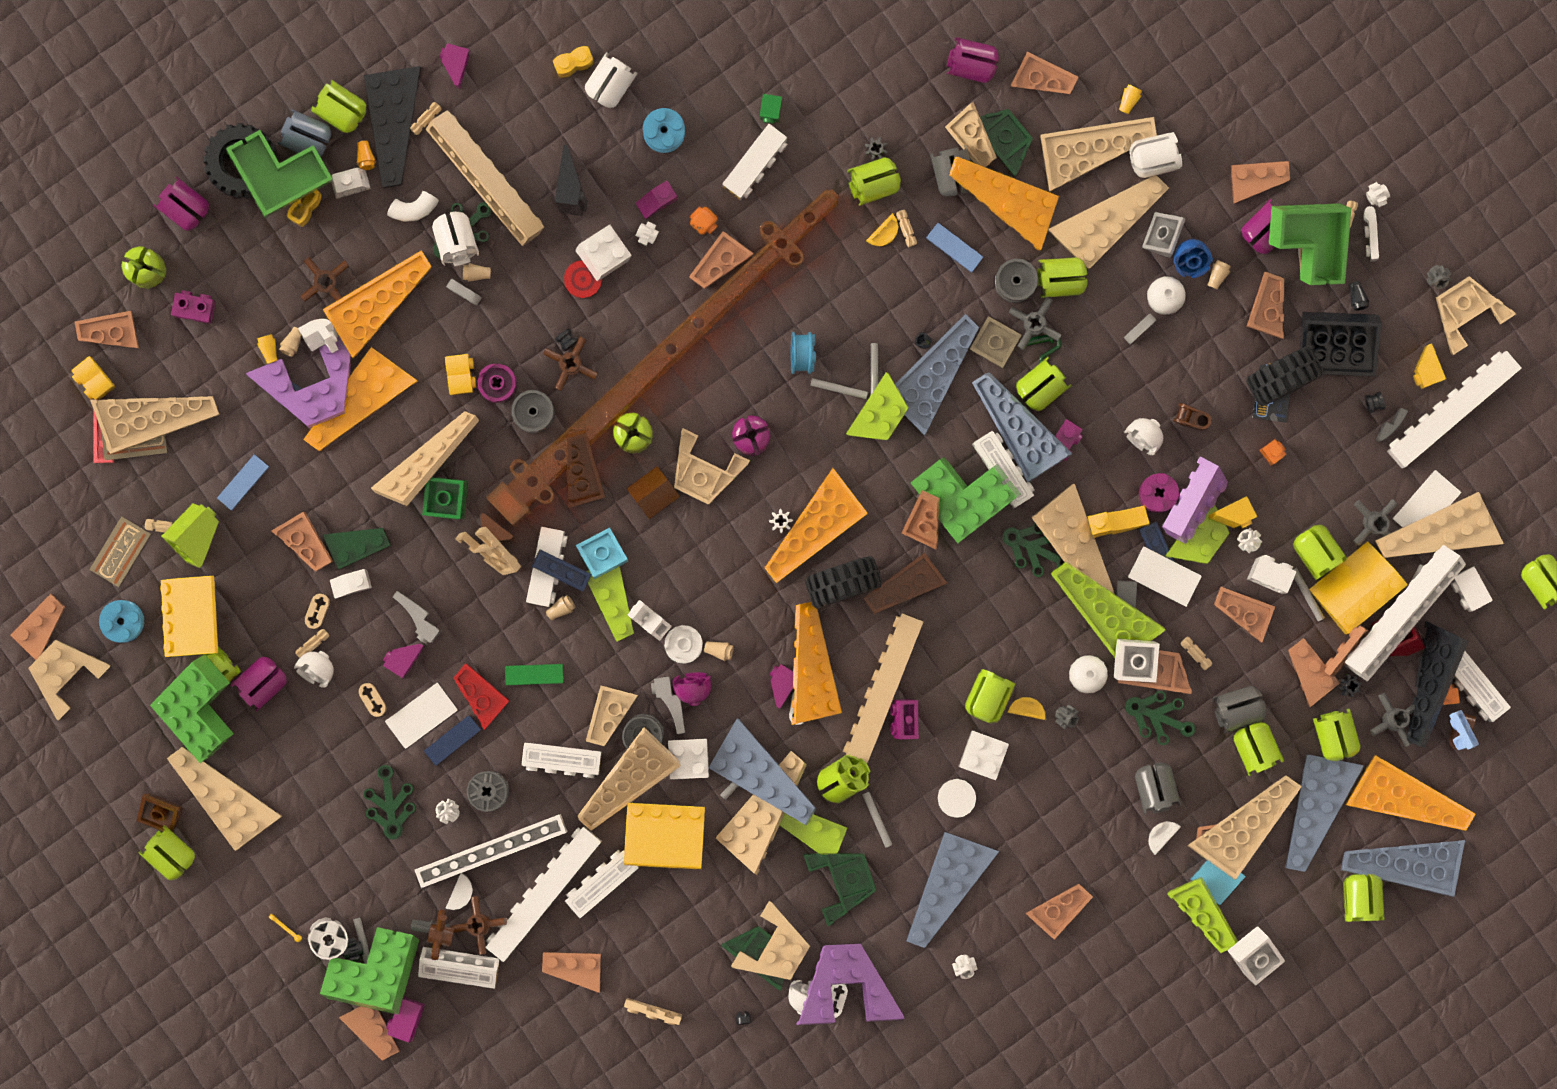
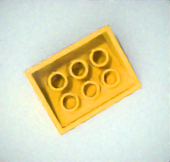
M1367 541L1352 553L1347 560L1335 567L1309 590L1344 634H1349L1408 584Z
M214 576L161 580L160 590L162 593L165 657L218 653Z
M628 803L624 865L701 869L705 807Z

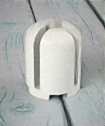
M606 52L585 84V90L592 99H598V103L612 108L617 106L638 73L634 72L632 74L629 72L631 70L629 66L614 57L609 59V53Z
M1174 132L1136 140L1131 145L1130 160L1134 172L1139 177L1146 178L1178 170L1182 167V157L1178 152L1176 145L1178 140Z
M450 212L459 244L455 245L446 215L443 214L434 220L432 226L442 264L453 263L454 266H459L471 262L470 258L476 253L478 256L479 251L469 218L462 212Z
M325 917L318 919L310 927L311 932L308 933V942L316 956L321 959L331 960L344 953L348 937L345 928L339 921H332L331 918ZM325 935L326 937L327 935H331V938L334 939V941L330 940L325 945V940L323 939V937Z

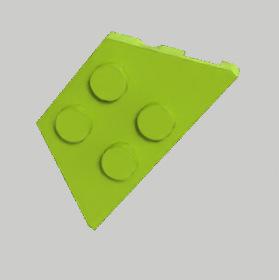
M888 372L885 373L847 431V435L888 440L902 420L909 407Z
M1214 505L1213 508L1209 509L1205 520L1198 525L1194 536L1186 544L1176 540L1165 556L1208 564L1229 534L1225 524L1214 521L1208 516L1218 511L1216 506Z

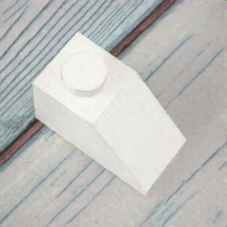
M366 569L330 580L335 599L372 588Z

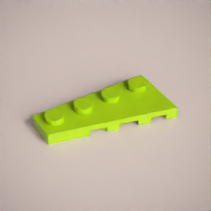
M620 566L596 579L591 575L588 584L616 642L634 634L632 621L628 616L630 611Z
M786 813L780 823L781 827L818 853H838L847 827L814 814L807 825Z
M1202 876L1167 893L1171 899L1173 898L1179 904L1178 907L1190 916L1192 922L1200 927L1207 939L1220 953L1229 950L1238 943Z

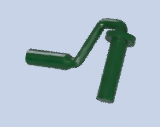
M1045 334L1032 337L1027 346L1051 341V344H1054V340ZM1061 338L1059 341L1056 340L1057 346L1040 356L1039 364L1045 357L1061 348Z

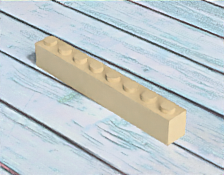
M447 110L431 120L426 131L517 241L524 246L537 237L544 229L541 220L532 213L528 204L523 202L518 196L517 191L508 184L504 175L499 173L494 167L493 162L484 155L480 146L475 144L470 138L469 133L461 127L456 117Z
M903 613L900 617L896 616L893 627L896 629L893 635L889 634L886 645H889L886 653L882 651L878 661L882 664L879 670L875 669L871 679L875 682L872 688L868 687L864 697L867 699L865 706L861 705L857 714L860 717L858 724L854 723L851 729L852 740L851 742L847 741L843 752L846 755L851 754L850 756H855L858 759L862 758L868 763L923 621Z

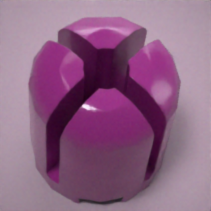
M955 37L954 41H957V44L953 50H950L947 62L950 71L947 74L982 83L989 82L997 70V66H995L999 61L997 49L994 46Z
M176 176L177 181L173 186L171 184L167 185L159 195L161 201L157 206L153 204V207L161 211L183 230L189 231L196 228L200 221L170 197L174 195L202 218L208 213L209 203Z
M1271 199L1242 227V236L1248 243L1270 224ZM1270 230L1253 245V248L1258 253L1268 254L1275 248L1269 244Z
M749 415L744 420L742 417L736 422L732 431L733 443L742 454L756 456L763 453L769 446L771 439L770 430L766 421L758 416ZM752 431L753 433L755 432L757 434L754 437V442H751V439L746 438V436L749 435L748 432Z
M268 657L258 658L231 683L232 687L234 685L238 687L239 695L250 707L253 704L257 707L255 709L256 712L277 694L287 682L285 673L279 667L276 668V663Z

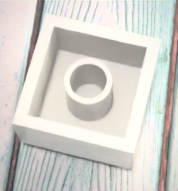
M608 225L580 243L576 249L577 254L597 282L627 263L632 256L611 225Z
M1267 555L1256 558L1247 580L1280 594L1288 593L1296 571L1292 570L1293 566L1283 562L1282 564H1277L1274 562V558Z
M1117 639L1114 678L1125 681L1156 682L1159 644L1155 641Z
M971 731L959 767L996 780L1009 744Z
M707 739L668 741L669 752L681 764L679 768L670 774V779L709 777Z
M1258 926L1228 950L1244 975L1255 986L1285 962L1270 938Z

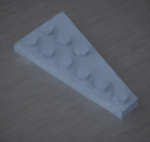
M966 314L895 383L902 398L909 407L904 416L924 436L979 329Z
M990 372L985 373L972 382L1027 482L1034 480L1072 455Z
M737 718L710 764L709 769L807 825L817 808L794 784L792 779L782 770L740 719Z
M1306 754L1300 785L1302 787L1299 790L1285 868L1306 871L1364 765L1344 761H1330L1323 757Z
M944 832L906 941L925 948L999 851Z
M1465 840L1345 851L1341 871L1365 874L1366 877L1367 874H1375L1383 881L1454 897Z

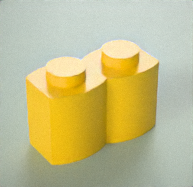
M582 46L573 50L571 54L566 53L557 56L553 63L558 76L565 78L571 76L577 70L590 68L594 64V60L588 46Z
M316 190L294 202L288 210L287 217L297 225L305 226L311 218L312 211L320 204L322 194Z
M469 354L445 357L449 394L452 396L474 393L473 388H477L476 378L471 375V369H474L473 358H469Z
M90 356L71 370L74 373L72 378L78 385L83 384L86 388L84 393L90 400L93 398L100 400L115 388L112 381Z

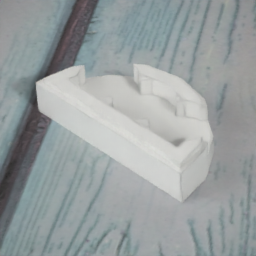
M1166 821L1153 827L1149 834L1148 842L1154 855L1159 852L1181 826L1174 822Z
M463 873L458 878L446 909H460L467 905L472 897V884Z

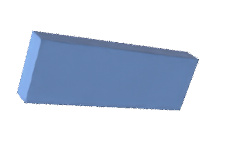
M939 223L936 224L926 237L927 240L971 273L983 259V256Z
M254 454L217 499L233 511L269 469V466Z

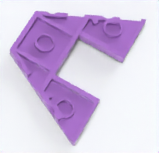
M339 335L336 337L338 341L335 342L338 348L337 351L331 353L325 344L319 347L330 378L296 392L282 359L246 374L310 428L345 414V400L348 392L347 385L352 356Z
M861 944L823 946L820 960L817 962L816 972L808 988L807 998L803 1003L804 1007L797 1025L834 1023L835 1016L831 985L862 983L867 1022L904 1019L902 1012Z

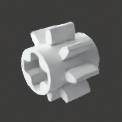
M1377 182L1370 185V190L1366 192L1370 204H1376L1379 207L1387 204L1386 200L1390 197L1387 187L1384 184L1380 186Z
M647 222L646 225L641 223L635 235L639 237L638 242L647 246L648 242L653 244L659 231L655 230L656 225Z
M781 509L777 515L772 512L774 520H769V523H774L775 525L772 530L779 528L780 533L783 532L785 527L790 530L787 524L788 522H793V520L787 518L789 512L782 514ZM779 516H783V519H786L783 526H779V523L775 522V520L779 519Z
M1251 528L1243 530L1239 534V538H1237L1240 542L1238 546L1248 553L1256 551L1262 543L1259 539L1261 534L1257 530L1253 531Z
M447 799L446 802L441 801L436 807V817L445 824H448L449 821L454 822L459 816V805L450 799Z
M968 955L958 956L955 960L956 963L952 964L955 975H960L962 979L971 978L974 975V971L977 970L974 957L969 958Z

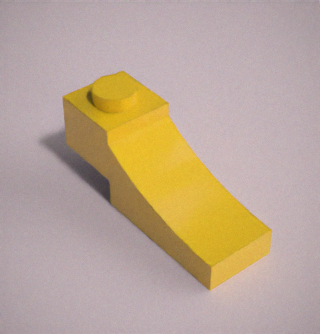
M1145 506L1088 516L1093 538L1111 533L1114 535L1150 525Z

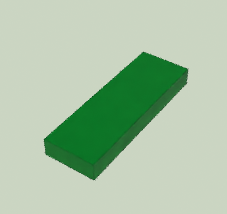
M563 664L505 666L506 685L564 683Z

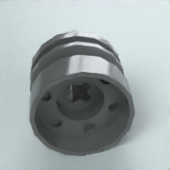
M639 714L631 718L624 727L622 734L623 744L626 749L629 748L644 727L662 744L664 729L661 722L649 714Z
M484 771L474 775L467 786L469 802L477 810L484 812L494 811L502 807L508 800L510 793L506 778L494 771ZM484 787H491V796L483 794L485 791Z

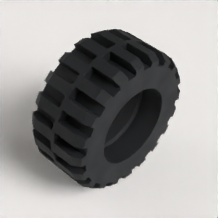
M237 123L236 126L230 124L224 130L219 129L216 131L217 135L215 137L211 136L209 139L210 144L204 150L206 156H203V163L205 164L204 170L209 177L208 179L219 191L236 199L241 197L250 199L252 195L243 179L234 178L226 172L224 167V159L228 153L226 148L242 140L243 144H247L245 138L260 130L248 124L246 126L243 123ZM261 131L266 141L268 142L270 148L272 149L275 157L279 161V155L276 152L277 149L275 145L273 144L271 139L263 131Z
M1306 346L1256 371L1247 377L1246 382L1257 404L1265 406L1324 375V370L1313 349Z
M867 556L806 577L805 584L812 605L817 609L878 589L882 586V580L875 559L872 556Z

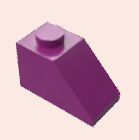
M447 43L446 48L441 50L440 59H442V63L456 88L460 89L471 52L467 48Z
M665 181L650 190L636 202V205L646 220L677 201L678 198L669 182Z
M416 644L393 649L392 652L388 651L383 659L385 662L383 666L401 678H405L425 646L423 644Z
M782 664L779 667L775 665L770 673L775 702L779 709L793 689V671Z

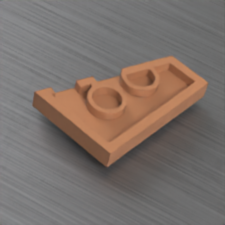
M1289 161L1231 165L1233 203H1238L1289 182Z
M723 231L689 278L705 289L750 258L754 253Z
M132 311L75 321L78 341L139 349Z
M1220 587L1214 602V606L1259 642H1263L1275 606Z
M50 594L10 636L37 660L48 645L49 639L66 607L53 594Z
M1362 626L1355 627L1349 634V640L1346 643L1343 642L1337 649L1338 654L1335 658L1331 657L1325 664L1326 669L1324 672L1334 677L1346 664L1345 661L1349 653L1359 646L1360 641L1370 631Z
M1077 884L1026 912V914L1048 935L1055 939L1093 896L1080 884Z
M360 1006L339 1017L381 1060L400 1051L394 1038L387 1035L389 1030L380 1010Z

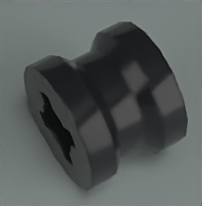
M570 328L554 339L557 343L561 344V349L564 352L578 341L577 337H573Z
M1380 391L1372 396L1365 395V404L1370 414L1378 409L1380 411L1385 410V402Z

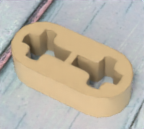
M316 594L312 598L305 616L307 627L317 629L323 624L330 605V600L326 595ZM321 597H323V601L326 602L325 606L321 605L318 611V603H316V600L321 599ZM315 612H317L318 614L316 619L319 620L318 624L314 623V625L312 626L311 621H309V618L314 617Z
M371 683L362 684L359 688V696L369 713L375 717L383 716L387 707L378 690ZM365 687L372 688L373 691L370 693L373 699H370L368 695H363ZM375 700L377 705H382L381 713L373 712L375 706L372 701Z

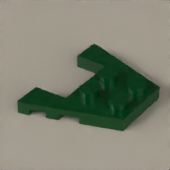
M864 853L803 854L809 872L829 866L841 901L840 903L822 908L827 926L833 924L834 921L845 915L850 909L876 891Z

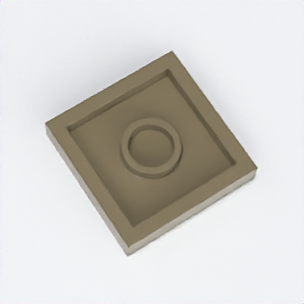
M988 316L969 350L1003 369L1021 334Z

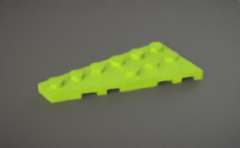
M1065 562L1051 572V575L1114 658L1116 656L1117 639L1151 641L1166 630L1163 626L1068 562Z

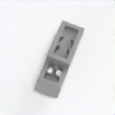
M397 591L393 598L412 617L417 627L415 631L418 634L417 638L425 644L427 642L433 644L441 630L426 620L430 613Z
M670 677L654 679V683H651L652 694H656V698H661L667 705L673 717L677 734L685 733L681 700L676 695L672 696Z

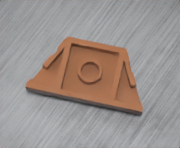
M1159 650L1156 682L1118 680V683L1192 694L1180 653Z

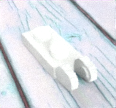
M1367 206L1363 214L1364 221L1368 223V226H1365V238H1369V245H1366V257H1370V262L1379 259L1377 220L1374 207Z

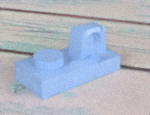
M1462 710L1449 715L1452 727L1460 733L1458 737L1453 739L1457 750L1471 749L1479 745Z

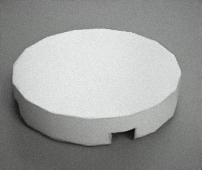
M681 625L669 631L665 638L664 646L666 653L672 660L677 663L686 664L699 657L703 642L701 635L696 629Z
M953 779L944 783L937 797L942 811L956 818L970 813L976 802V795L972 786L960 779Z

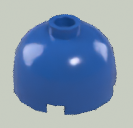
M1188 239L1178 245L1174 252L1173 261L1177 272L1181 276L1185 277L1186 275L1191 276V278H1197L1209 271L1213 258L1210 249L1204 242Z

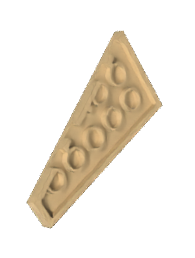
M1154 117L1040 135L1049 192L1130 151L1131 145L1136 140L1157 136Z
M1154 175L1051 227L1048 231L1073 256L1082 259L1089 270L1169 187L1158 176Z
M464 411L371 487V489L381 496L407 506L478 423L479 419L475 415Z
M1071 484L1036 513L1032 519L1064 562H1068L1114 593L1076 486Z
M1479 492L1376 540L1384 558L1436 552L1443 545L1450 550L1504 544Z
M644 727L578 814L579 820L590 831L679 768L681 766L680 761Z

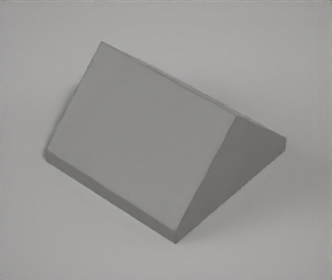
M1155 212L1142 248L1170 258L1174 252L1185 218Z

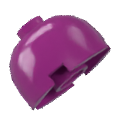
M702 672L686 673L685 678L680 679V675L673 679L675 695L682 702L689 703L690 706L699 705L711 692V676L707 677V674Z

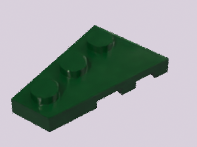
M384 528L323 534L339 570L391 546Z

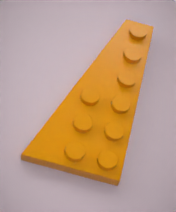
M955 157L949 176L975 195L980 202L987 205L993 213L1019 232L1037 250H1041L1059 196L968 160Z
M422 250L323 309L353 359L432 268Z
M371 347L348 378L345 414L313 426L303 440L318 451H321L418 381Z
M833 468L765 566L766 571L776 583L868 514Z
M812 602L796 605L795 614L797 640L794 643V648H796L793 672L795 700H792V708H794L792 725L842 713L818 610L812 605Z
M1376 755L1373 756L1346 805L1465 831L1476 815Z

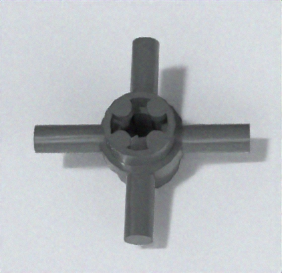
M1046 297L1039 311L1028 315L1013 306L1010 308L1008 313L1024 321V328L1026 330L1017 346L1018 348L1024 350L1033 335H1040L1042 333L1059 341L1062 335L1047 327L1044 317L1053 300ZM1032 319L1039 321L1040 327H1030Z
M1392 499L1380 512H1370L1360 500L1356 501L1354 506L1364 516V530L1353 542L1359 546L1370 533L1381 534L1383 537L1390 534L1388 531L1390 523L1386 516L1398 505L1397 502Z
M1385 692L1378 695L1386 712L1382 717L1383 723L1370 730L1371 735L1376 736L1389 729L1398 732L1405 747L1411 745L1412 742L1407 740L1408 735L1404 727L1409 724V715L1414 713L1415 705H1411L1405 710L1393 708Z

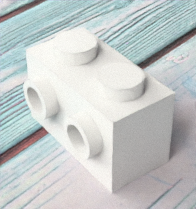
M1470 567L1459 573L1450 583L1454 592L1459 593L1462 607L1464 610L1467 609L1468 612H1472L1493 601L1475 567Z

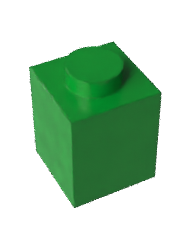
M763 94L760 110V120H763V123L774 124V122H779L782 104L781 96Z

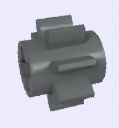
M871 137L870 145L865 144V147L869 149L865 152V155L870 154L872 156L871 161L877 157L881 159L882 153L887 154V151L883 149L887 146V143L882 144L880 142L881 137L875 141ZM873 145L880 147L879 153L871 151L873 150Z
M1443 265L1433 266L1429 273H1427L1429 277L1427 281L1430 286L1434 285L1435 289L1445 288L1451 281L1449 277L1451 273L1448 268L1444 269Z
M1069 704L1067 707L1061 706L1055 713L1057 718L1055 722L1065 730L1067 727L1072 728L1079 721L1077 716L1079 711Z

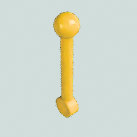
M270 914L269 918L292 935L296 942L302 940L301 935H296L273 914Z

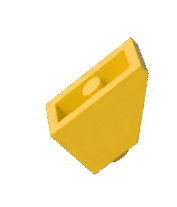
M1432 343L1424 347L1414 370V381L1417 386L1420 385L1421 389L1446 379Z
M1247 496L1208 515L1210 519L1232 528L1240 525L1244 528L1252 524L1251 520L1257 517Z

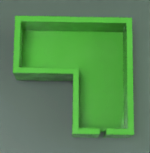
M261 130L246 137V145L240 140L226 148L265 218L333 181L314 145L280 164Z
M1343 204L1272 206L1269 244L1279 249L1303 248L1301 281L1309 285H1326V283L1345 284L1352 208Z
M945 457L938 460L911 482L919 494L923 490L940 498L939 520L957 543L1021 495L1011 481L1003 485L1002 482L1008 477L998 464L967 486Z
M205 654L194 660L150 705L199 763L211 757L234 734L209 706L230 682Z
M377 927L367 964L340 958L331 959L320 994L330 1000L399 1014L419 939L411 934L395 933L392 930Z

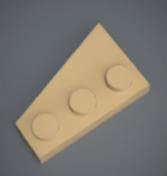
M972 102L945 128L963 150L965 149L964 145H967L969 157L975 164L987 167L997 157L974 102Z
M600 686L586 742L605 746L638 695Z
M630 998L626 999L624 1007L628 1008V1012L634 1014L641 1012L646 1014L648 1018L655 1020L659 1018L671 1025H679L682 1018L680 1013Z

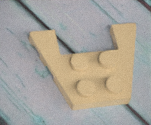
M1470 276L1436 297L1452 355L1468 346L1457 328L1486 309L1490 308L1500 324L1516 315L1513 310L1492 296Z
M683 428L681 431L674 488L709 505L749 464L750 460L734 453L727 470L724 471L690 454L698 435Z
M487 527L479 528L475 533L485 544L480 545L466 532L459 533L455 538L459 543H462V541L470 546L468 549L471 552H479L485 558L483 561L502 575L515 573L521 567L518 560L505 549Z
M55 640L29 667V670L54 716L59 721L71 707L57 695V692L82 666H85L99 679L111 665Z
M769 901L761 917L778 926L758 961L740 951L731 967L791 980L810 945L775 905Z

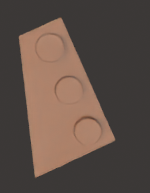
M1027 52L1011 87L1071 94L1079 77Z
M1264 272L1246 327L1279 339H1284V278Z
M922 490L902 534L937 549L940 498Z
M306 512L300 513L272 530L314 571H318L333 562Z
M1304 638L1288 650L1309 707L1340 684L1335 676H1329L1324 672L1326 669L1325 664Z
M543 952L542 972L600 993L601 954Z

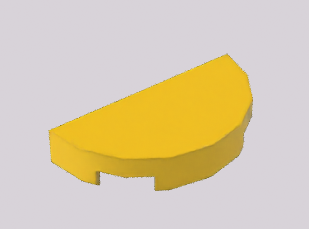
M893 213L866 242L880 247L888 245L894 240L898 232V223Z
M1022 697L1015 700L1007 712L1045 720L1043 706L1037 700L1030 697Z

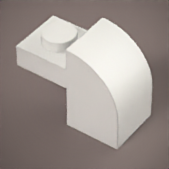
M316 319L298 328L311 351L324 344L331 353L338 350L335 344L338 341L336 338L338 335L329 320Z
M640 600L628 614L630 618L659 641L672 627Z

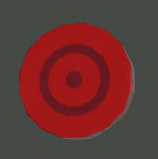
M581 260L574 262L567 268L564 283L570 294L585 299L592 297L599 291L602 279L597 282Z

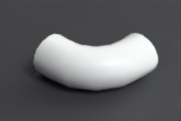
M425 191L412 203H405L395 199L387 215L403 222L418 221L428 216L437 206L439 200Z

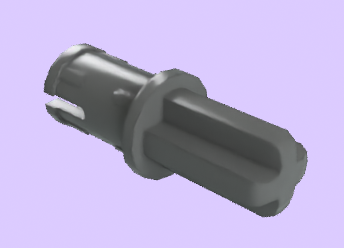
M413 919L411 930L429 933L430 925L437 922Z

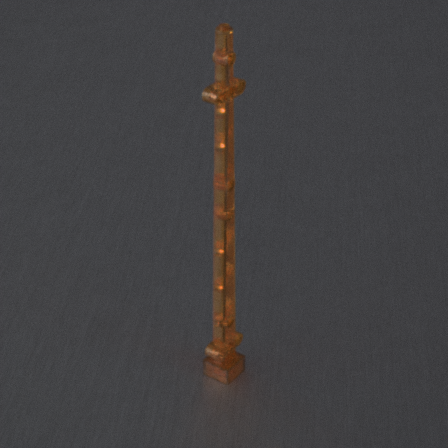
M825 189L782 230L772 221L763 222L760 226V236L767 244L532 463L528 465L521 459L512 461L510 471L515 478L507 486L504 482H501L486 497L492 505L516 527L531 513L528 507L536 499L543 505L553 503L555 495L550 486L567 470V435L585 430L591 446L781 259L792 268L801 266L804 256L796 245L839 203L837 200L839 196L832 189L830 191ZM812 214L815 219L813 222L808 223L804 220V216ZM769 226L773 228L774 232L771 235H766L763 229ZM779 240H784L787 246L784 249H779L776 243ZM792 254H798L800 260L797 263H793L789 257ZM696 319H702L704 326L696 328L693 323ZM669 345H674L677 348L676 352L672 355L666 352V348ZM558 451H564L566 454L565 458L561 461L555 459V454ZM521 463L524 465L522 473L514 471L516 464ZM529 478H537L538 483L535 487L527 485ZM549 491L551 498L548 501L541 500L542 492Z

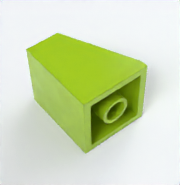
M192 503L161 537L187 563L200 568L203 565L219 521L214 517L216 513L212 509L206 508L202 504L199 506Z

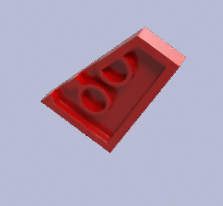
M467 663L454 676L455 682L485 730L510 700Z

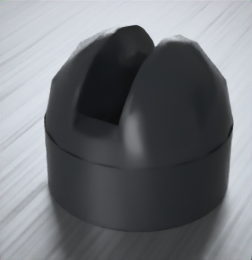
M924 332L919 333L915 339L916 346L922 349L929 348L930 343H932V338Z
M744 1010L745 1015H741V1011H739L736 1015V1025L752 1023L750 1013Z

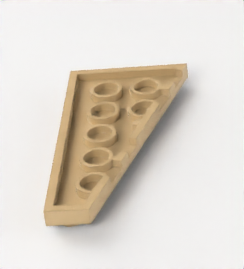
M213 396L90 400L110 454L220 415Z
M181 747L167 758L235 851L282 817V815L269 808L204 761L199 763L186 748Z
M791 751L779 766L797 786L807 764ZM753 794L717 835L716 839L757 875L760 870L759 866L766 857L767 848L770 842L773 841L785 813Z
M1284 776L1190 843L1188 847L1236 880L1302 786L1288 776Z

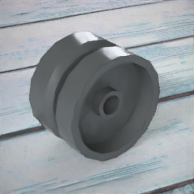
M1011 259L1000 266L995 276L994 285L997 293L1003 300L1009 303H1021L1030 298L1034 293L1038 283V275L1031 263L1024 259ZM1013 278L1016 280L1020 279V282L1018 284L1014 283Z
M528 390L520 393L514 400L512 417L515 424L521 430L530 434H539L546 431L552 425L555 418V408L552 401L544 393L537 390ZM534 408L536 410V414L531 415L530 409Z

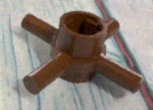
M310 257L304 260V263L315 275L313 279L314 285L300 296L304 302L318 291L323 293L329 292L335 301L343 298L336 290L335 285L336 277L349 267L345 260L332 271L320 270ZM322 276L330 278L328 281L329 286L320 285V278Z
M579 337L573 351L563 355L548 348L545 349L543 355L559 362V367L562 371L555 386L557 390L562 391L569 375H575L578 372L594 380L596 379L598 373L583 366L582 360L579 357L586 342L585 338ZM571 358L576 366H571L568 369L566 368V362Z
M479 896L471 897L473 915L468 919L467 923L451 925V927L454 928L453 933L468 931L471 935L475 936L480 955L486 954L484 935L489 933L492 927L507 925V919L505 917L490 919L488 916L481 914ZM477 923H482V927L478 928Z
M439 910L437 923L430 925L427 943H432V960L439 959L441 945L448 947L451 945L454 928L445 926L447 919L445 910Z

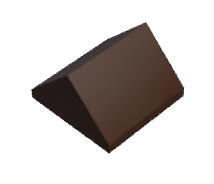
M658 466L627 488L648 519H651L680 497Z
M484 513L480 515L482 527H487L500 543L514 542L516 538Z
M145 793L141 799L137 821L160 831H164L163 826L165 825L174 833L184 807L150 793Z

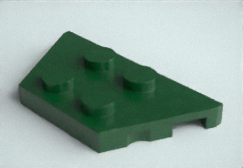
M1009 109L979 116L996 156L1015 177L1033 140L1032 136Z
M757 926L724 942L721 946L735 957L741 951L758 961L772 935L760 926ZM757 973L781 991L784 978Z

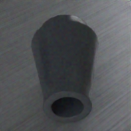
M1360 281L1350 283L1351 307L1354 308V311L1368 308L1370 301Z

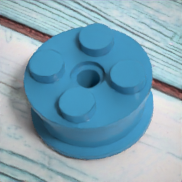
M668 108L652 111L646 117L643 124L645 142L656 152L669 153L676 150L682 144L685 137V125L682 117L674 110ZM667 129V132L662 133L661 130Z
M792 332V374L795 371H807L808 374L814 372V363L816 362V352L814 351L815 334L808 332V335H795V332Z
M117 600L104 607L99 617V626L104 636L109 640L120 643L130 642L141 634L144 627V615L141 609L133 602ZM121 618L124 619V624H123V625L120 624V619H121Z

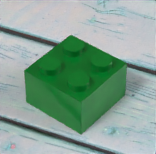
M431 477L425 484L422 515L464 519L468 481Z

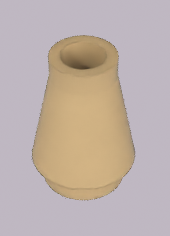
M1219 260L1215 264L1213 263L1207 285L1218 290L1221 283L1230 273L1229 269L1231 266Z
M471 263L463 265V280L470 282L490 279V267Z
M293 327L292 331L280 343L281 347L279 350L290 357L297 354L302 337L298 328Z
M566 595L554 603L546 611V614L550 620H554L573 612V609L576 607L572 599Z
M707 641L704 648L705 653H709L723 661H730L734 651L733 645L723 642Z

